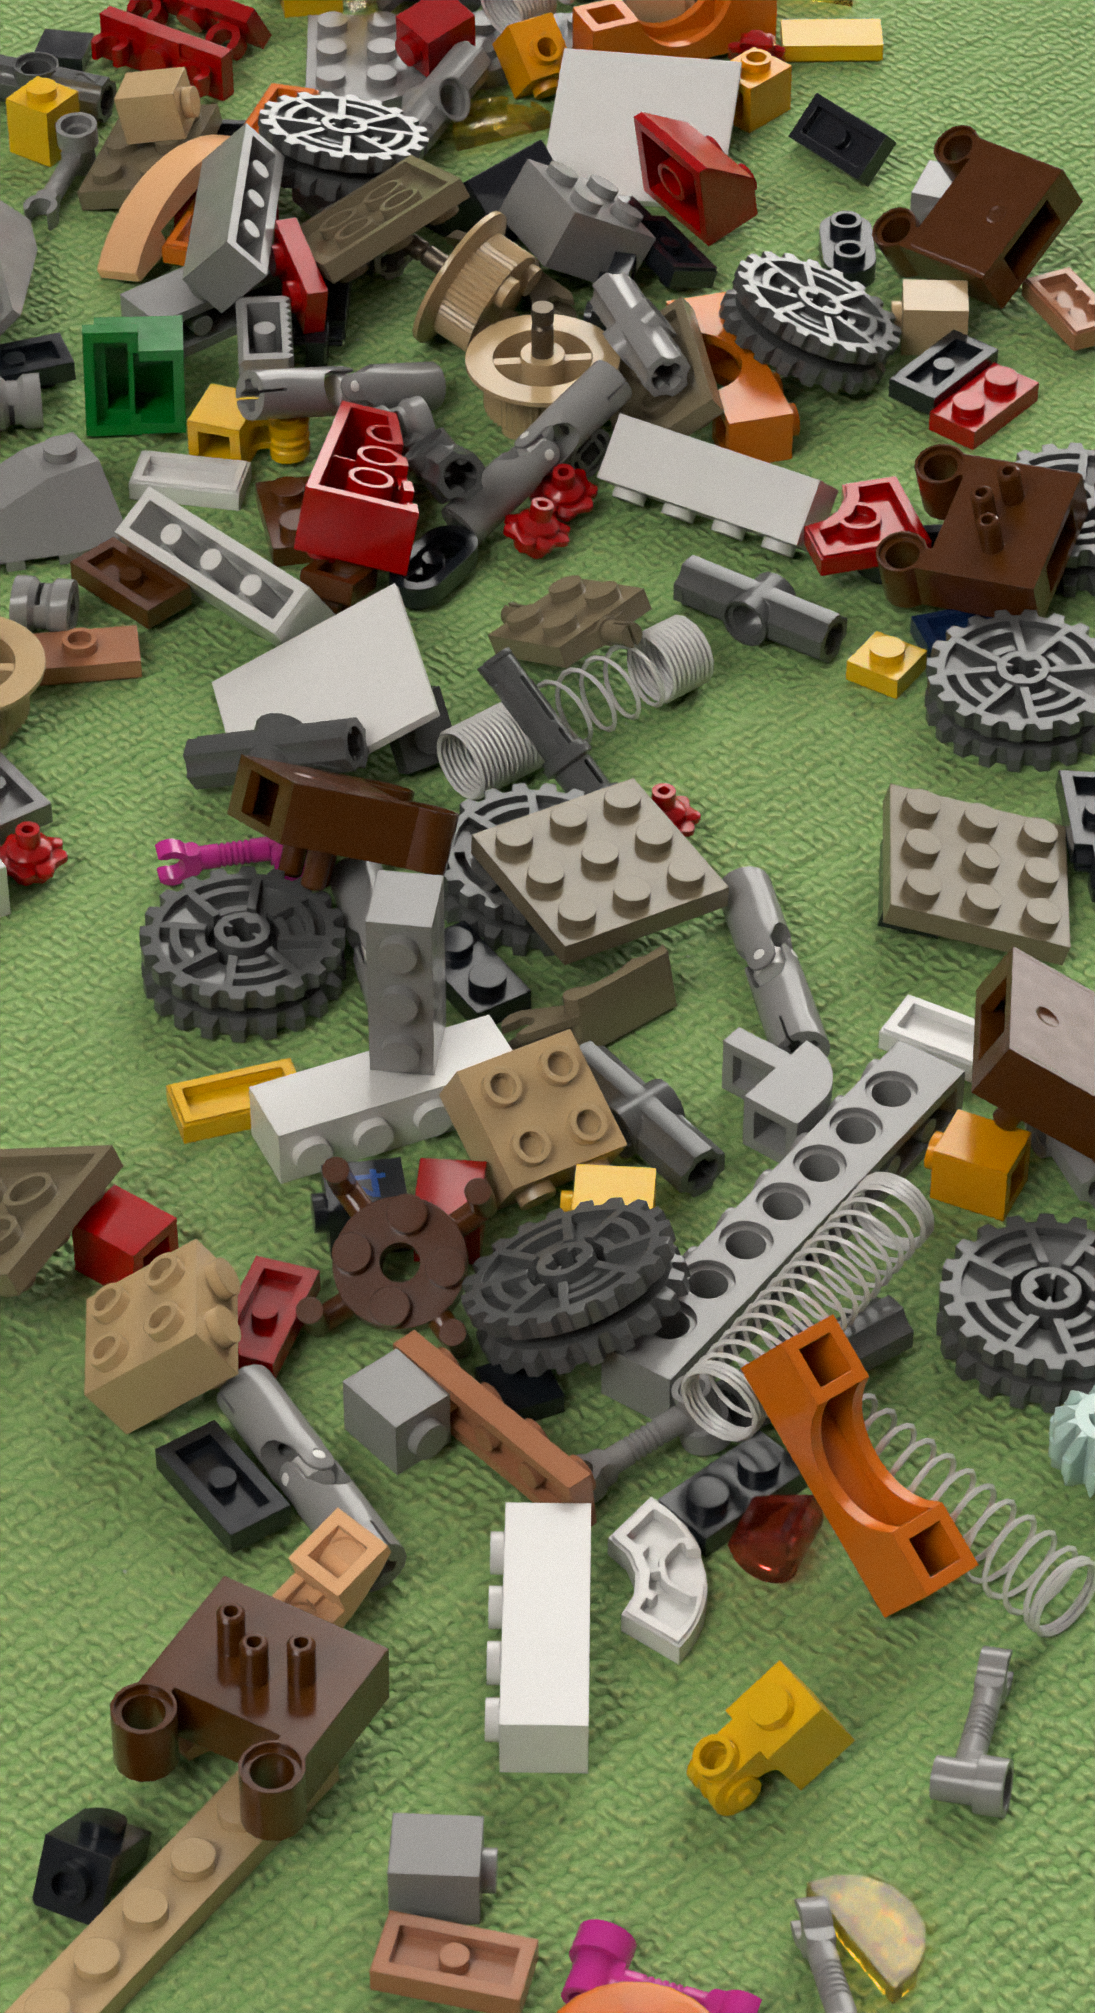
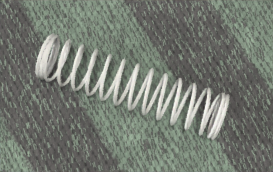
M863 1394L862 1401L868 1399L872 1402L871 1413L868 1419L864 1421L867 1431L872 1422L878 1417L889 1414L892 1418L887 1434L874 1449L878 1456L889 1444L891 1438L899 1431L909 1429L911 1432L910 1442L906 1450L894 1463L891 1470H889L893 1477L909 1458L910 1454L919 1446L928 1444L931 1447L930 1456L925 1466L906 1489L914 1493L917 1486L933 1466L944 1459L950 1460L949 1473L930 1500L938 1501L949 1485L958 1477L964 1474L970 1475V1485L965 1496L950 1514L954 1523L960 1512L973 1497L983 1490H990V1500L983 1515L962 1536L969 1549L978 1531L987 1519L1004 1505L1010 1506V1516L1003 1530L992 1544L982 1553L975 1556L977 1562L986 1558L982 1578L974 1577L968 1571L964 1574L966 1580L974 1584L982 1583L987 1597L995 1600L1003 1599V1605L1007 1612L1016 1616L1023 1615L1028 1629H1031L1032 1632L1037 1633L1040 1637L1054 1636L1072 1625L1083 1613L1095 1592V1561H1092L1087 1556H1078L1076 1546L1068 1545L1056 1550L1057 1535L1053 1530H1045L1035 1535L1037 1528L1035 1515L1026 1514L1015 1519L1017 1507L1014 1500L1004 1499L995 1503L996 1489L993 1484L986 1483L975 1488L976 1474L974 1469L965 1468L955 1472L956 1459L954 1454L944 1453L935 1457L937 1446L934 1439L924 1438L916 1442L917 1430L914 1424L904 1423L896 1427L897 1414L895 1409L884 1408L877 1411L878 1401L875 1394ZM1026 1520L1030 1521V1532L1023 1546L1006 1565L988 1576L992 1559L1007 1535L1020 1523ZM1050 1536L1052 1540L1050 1549L1042 1563L1021 1585L1008 1592L1012 1576L1020 1561L1034 1544L1040 1539ZM1071 1552L1072 1558L1058 1566L1046 1578L1037 1591L1031 1607H1029L1032 1594L1048 1567L1060 1555ZM1087 1566V1578L1073 1604L1061 1617L1041 1626L1040 1616L1044 1606L1061 1591L1069 1581L1074 1570ZM1007 1572L1003 1585V1594L992 1592L988 1582ZM1028 1587L1023 1609L1013 1608L1008 1601V1597H1012Z

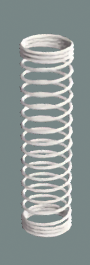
M874 1172L865 1176L856 1189L851 1192L847 1200L842 1202L836 1212L829 1216L825 1224L818 1228L811 1239L807 1240L801 1251L795 1253L789 1264L785 1265L777 1277L770 1281L766 1289L759 1293L755 1301L747 1306L742 1316L736 1318L730 1329L725 1330L718 1342L714 1343L706 1355L701 1357L689 1372L686 1373L681 1381V1396L687 1411L698 1425L709 1434L725 1441L743 1442L753 1437L768 1416L744 1374L737 1368L726 1364L724 1358L736 1361L740 1367L749 1363L747 1360L740 1358L736 1345L749 1348L755 1359L766 1353L750 1342L748 1332L759 1334L770 1349L776 1347L773 1343L776 1345L782 1343L775 1336L762 1329L759 1318L772 1321L777 1331L786 1340L791 1338V1336L784 1329L793 1336L798 1334L794 1328L774 1316L771 1305L782 1307L790 1320L802 1331L814 1325L805 1314L785 1303L783 1292L794 1294L800 1305L819 1321L829 1317L818 1302L797 1290L794 1279L805 1281L817 1298L840 1313L841 1321L838 1323L843 1332H845L847 1326L853 1324L856 1320L858 1313L866 1309L871 1299L876 1298L881 1291V1287L889 1283L892 1274L899 1272L904 1261L911 1258L915 1249L920 1248L934 1230V1215L930 1204L916 1186L907 1179L889 1172ZM881 1190L894 1195L904 1202L917 1217L920 1224V1236L914 1238L909 1225L898 1212L885 1203L865 1197V1191ZM866 1203L882 1207L892 1214L905 1228L909 1238L895 1235L886 1224L872 1216ZM846 1215L848 1223H840V1217ZM851 1215H856L857 1221L862 1228L853 1225ZM834 1228L837 1236L829 1235V1230ZM840 1228L850 1229L864 1249L873 1256L886 1261L887 1270L877 1269L875 1263L864 1250L851 1241L843 1239ZM858 1233L870 1240L881 1253L873 1250L862 1240ZM823 1241L825 1249L817 1248L818 1242ZM829 1241L839 1242L850 1259L859 1267L875 1275V1283L866 1282L853 1263L840 1254L832 1252ZM848 1246L859 1253L870 1266L860 1261L849 1250ZM883 1246L898 1251V1257H889ZM812 1253L814 1262L806 1261V1255ZM817 1253L828 1255L837 1270L847 1279L863 1287L864 1295H854L851 1287L840 1275L820 1264ZM836 1259L848 1266L858 1278L848 1273ZM800 1266L803 1275L794 1274V1269ZM806 1266L817 1268L826 1283L836 1292L851 1299L852 1308L842 1307L840 1301L830 1289L817 1280L809 1278ZM826 1273L835 1278L845 1290L836 1285ZM789 1279L791 1288L782 1287L783 1281ZM815 1286L826 1293L834 1303L827 1300ZM777 1292L780 1301L771 1300V1294ZM804 1300L813 1305L821 1315L817 1314ZM857 1300L862 1301L860 1306H858ZM766 1305L768 1314L759 1313V1307ZM793 1313L799 1318H801L807 1324L808 1327H806L802 1322H800L793 1315ZM845 1313L851 1314L848 1319ZM754 1318L757 1328L747 1326L748 1320ZM742 1331L745 1341L735 1339L736 1333ZM730 1345L733 1355L723 1353L724 1346ZM718 1358L719 1361H713L712 1359ZM707 1374L710 1384L718 1397L735 1412L744 1417L752 1418V1426H736L723 1419L713 1410L702 1394L699 1385V1375ZM713 1376L726 1381L736 1389L748 1404L750 1412L734 1405L722 1393Z

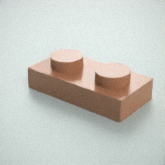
M389 1910L369 1970L370 1990L485 2013H522L539 1959V1939Z

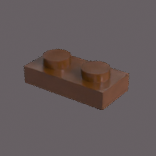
M284 476L271 481L255 482L259 514L272 562L277 567L306 564L315 560L307 552L293 549L305 486L310 476Z
M114 537L70 561L71 579L76 580L80 586L147 629H151L192 604L191 586Z

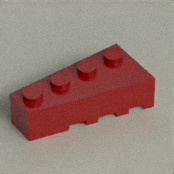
M342 400L305 486L293 549L307 552L313 559L329 560V563H333L337 559L400 575H407L419 510L418 505L412 503L414 496L413 483L407 481L409 465L407 457H402L404 443L397 413Z

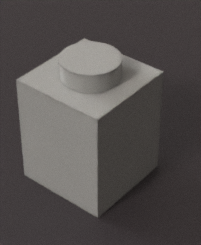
M397 1348L343 1381L345 1430L396 1475H399L421 1460L432 1458L445 1445L451 1442L450 1394Z
M393 1813L387 1871L389 1910L459 1924H480L482 1893L496 1894L498 1880V1848L484 1847V1816Z

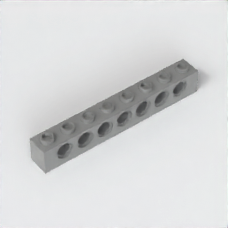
M900 1040L880 1060L873 1059L866 1066L860 1080L845 1096L838 1095L831 1102L825 1116L809 1133L802 1132L795 1139L784 1159L773 1170L767 1169L758 1177L750 1194L736 1208L730 1207L721 1215L715 1230L698 1247L691 1246L683 1254L691 1276L687 1278L690 1285L688 1295L678 1298L681 1308L675 1315L662 1317L660 1319L662 1328L654 1335H641L635 1339L636 1347L625 1353L615 1350L606 1355L605 1361L602 1363L601 1393L650 1419H654L673 1407L675 1403L671 1394V1388L674 1382L681 1376L686 1375L694 1364L706 1355L711 1346L718 1342L724 1331L730 1329L737 1317L742 1316L747 1306L753 1303L759 1293L766 1289L770 1281L777 1277L785 1265L789 1264L795 1253L801 1251L807 1240L811 1239L818 1228L825 1224L829 1216L836 1212L840 1204L847 1200L851 1192L856 1189L865 1176L874 1172H889L906 1178L923 1160L934 1132L940 1131L944 1133L958 1109L962 1110L965 1070ZM881 1190L865 1191V1197L879 1202H883L890 1195ZM866 1203L871 1214L878 1207L871 1203ZM846 1215L840 1217V1223H848ZM851 1215L853 1225L859 1227L860 1224L857 1221L856 1215ZM834 1228L829 1230V1235L837 1236ZM840 1228L842 1238L847 1240L852 1235L850 1229ZM829 1241L832 1252H836L841 1247L839 1242ZM818 1242L817 1248L825 1249L824 1242ZM812 1253L806 1255V1261L814 1262ZM817 1253L820 1264L824 1265L829 1259L828 1255ZM800 1266L794 1269V1274L803 1275ZM806 1266L808 1277L811 1278L818 1270L812 1266ZM789 1279L783 1281L782 1287L791 1288ZM794 1279L796 1288L799 1291L806 1282ZM777 1292L771 1294V1300L780 1301ZM783 1292L786 1304L792 1299L794 1294ZM766 1305L759 1307V1313L768 1314ZM771 1305L773 1314L776 1316L782 1307ZM754 1318L748 1320L747 1326L757 1328ZM759 1318L763 1329L770 1321ZM742 1331L736 1333L735 1339L745 1341ZM748 1332L750 1342L758 1335L757 1333ZM736 1345L738 1355L743 1351L744 1346ZM724 1346L723 1353L733 1355L731 1346ZM718 1358L712 1359L713 1361H719ZM724 1358L725 1363L728 1365L733 1361L731 1359Z

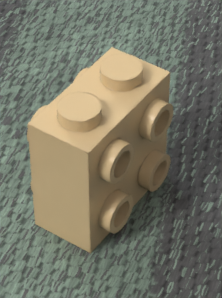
M571 1029L459 1070L439 1094L470 1160L486 1161L487 1182L490 1184L496 1198L497 1210L517 1202L521 1210L540 1205L557 1193L555 1187L573 1180L575 1181L576 1164L611 1166L614 1159L628 1145Z
M194 1239L173 1252L159 1255L149 1265L124 1279L103 1286L95 1295L86 1299L84 1395L125 1434H129L153 1420L165 1417L173 1409L209 1390L221 1387L229 1379L238 1375V1342L241 1340V1331L238 1325L240 1282L230 1263L224 1258H216L202 1243Z

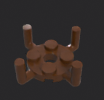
M341 1157L327 1159L322 1167L323 1176L335 1197L350 1216V1219L341 1230L332 1247V1270L339 1293L323 1304L314 1297L303 1298L297 1304L296 1315L305 1330L313 1337H323L355 1315L366 1325L388 1331L410 1333L413 1330L420 1332L430 1328L442 1346L450 1351L456 1359L468 1357L473 1349L472 1340L464 1324L456 1319L452 1311L461 1300V1295L464 1292L462 1283L464 1278L468 1276V1249L463 1237L492 1218L497 1212L498 1205L490 1184L482 1178L470 1180L464 1189L467 1202L448 1215L438 1206L413 1194H400L372 1202L356 1180L345 1159ZM399 1248L411 1249L420 1257V1266L414 1277L404 1282L391 1281L383 1274V1262L386 1256Z

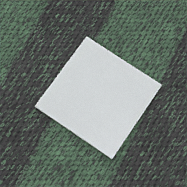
M564 48L547 150L554 161L568 166L581 177L589 179L592 174L609 180L619 189L617 195L633 196L642 206L662 207L643 188L633 117L640 112L688 122L702 135H709L714 138L722 151L728 156L742 62Z
M395 583L212 682L225 733L254 730L257 719L269 713L289 715L300 720L303 724L357 717L366 729V743L370 754L440 716L399 588Z

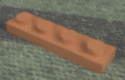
M415 1330L393 1343L394 1349L397 1348L450 1394L451 1435L533 1503H591V1527L597 1523L593 1494L596 1482L591 1470L580 1457L574 1454L568 1456L548 1439L546 1433L536 1421L531 1418L523 1419L503 1402L493 1386L487 1382L480 1384L460 1367L456 1358L446 1348H436Z

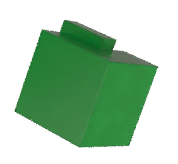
M182 315L94 317V324L82 325L86 436L186 433Z

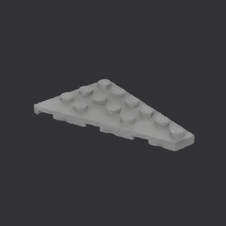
M484 10L472 12L475 14L476 47L483 48L492 61L488 70L490 76L478 90H488L509 84L492 45L501 33L490 23ZM332 11L321 15H308L305 88L319 90L320 95L321 92H332L335 96L344 97L346 94L357 95L360 100L369 101L374 99L381 101L384 107L402 109V98L405 91L410 87L422 84L426 77L413 66H407L397 54L395 48V16L398 14L378 11L370 15H345ZM573 11L571 13H555L554 17L567 48L572 49Z

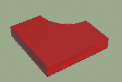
M896 476L842 485V504L839 510L826 520L804 527V545L820 576L878 567L876 559L877 546L882 539L899 531H911L919 534L925 540L927 548L932 546V541Z

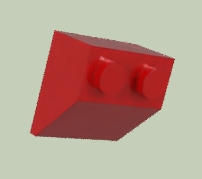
M640 112L633 117L644 191L708 247L758 215L755 195L757 182L753 173L746 165L742 163L737 164L728 157L714 138L709 135H702L685 121Z

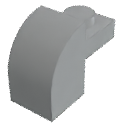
M740 1027L723 1040L722 1088L744 1099L743 1144L780 1163L789 1153L795 1139L802 1132L809 1133L825 1116L832 1102L833 1070L828 1058L819 1048L806 1040L790 1054L778 1048L775 1044L765 1041Z

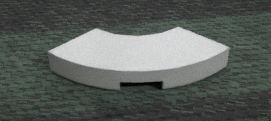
M650 1497L608 1538V1555L627 1571L634 1587V1595L621 1614V1631L679 1665L694 1646L704 1624L708 1592L706 1572L701 1559V1549L688 1527L653 1497Z

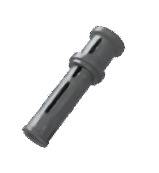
M509 647L495 654L477 669L544 759L545 763L542 764L544 768L543 774L548 780L555 779L565 793L575 788L584 791L585 795L618 783H610L589 754L592 746L587 740L583 741L581 737L575 739L557 716L542 692L521 667Z

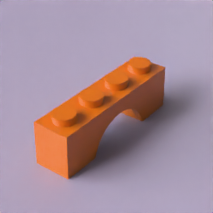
M602 0L573 7L572 49L710 59L714 56L729 53L728 44L739 42L743 32L748 33L751 30H761L766 34H773L776 39L777 0H697L683 14L671 20L655 23L637 19L622 0Z
M726 292L684 298L695 311L715 381L724 386V388L718 391L725 412L712 420V439L715 445L767 463L792 459L793 436H798L800 433V419L795 403L787 402L783 393L780 375L776 371L771 372L768 364H761L753 358L755 353L749 349L740 348L735 343L737 336L725 331L723 327L725 320L719 317V310ZM675 300L666 301V306Z
M833 1314L740 1368L884 1618L928 1597L979 1565L943 1502L924 1499L906 1489L891 1475L878 1457L869 1439L862 1410L863 1392L869 1375Z

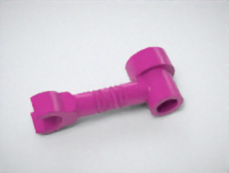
M268 837L198 846L194 842L183 843L178 839H165L155 845L158 859H179V861L174 865L158 867L157 873L160 883L173 886L181 884L182 880L199 875L202 870L221 868V866L227 867V865L233 866V864L244 865L251 862L270 861L274 869H278L283 845ZM285 876V879L290 880V881H294V880L298 879V878H292V877Z
M591 1919L582 1922L578 1928L569 1951V1958L573 1964L561 1992L562 2000L566 2004L574 1997L595 1987L627 1981L650 1982L672 1987L694 1998L711 2013L758 2012L762 1999L746 1991L713 1989L707 1992L689 1986L684 1987L682 1984L676 1985L675 1982L669 1983L668 1980L662 1981L660 1978L655 1979L653 1976L648 1977L646 1974L629 1970L637 1949V1943L628 1931L614 1923Z

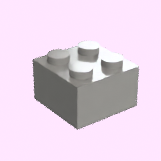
M527 159L498 210L506 216L507 225L544 267L591 282L597 280L600 271H608L616 251L637 254V272L656 240L654 235L641 222L643 215L631 205L620 200L617 196L619 189L612 182L595 174H592L589 179L581 177L574 170L557 161H551L548 166Z

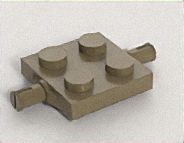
M572 575L554 582L548 589L549 593L534 604L522 605L509 602V606L504 605L501 611V620L504 624L488 635L495 654L509 647L518 660L568 668L588 653L604 645L612 646L617 644L634 648V644L638 645L642 639V629L634 621L652 608L644 588L620 585L615 581L601 582L582 579L578 575Z

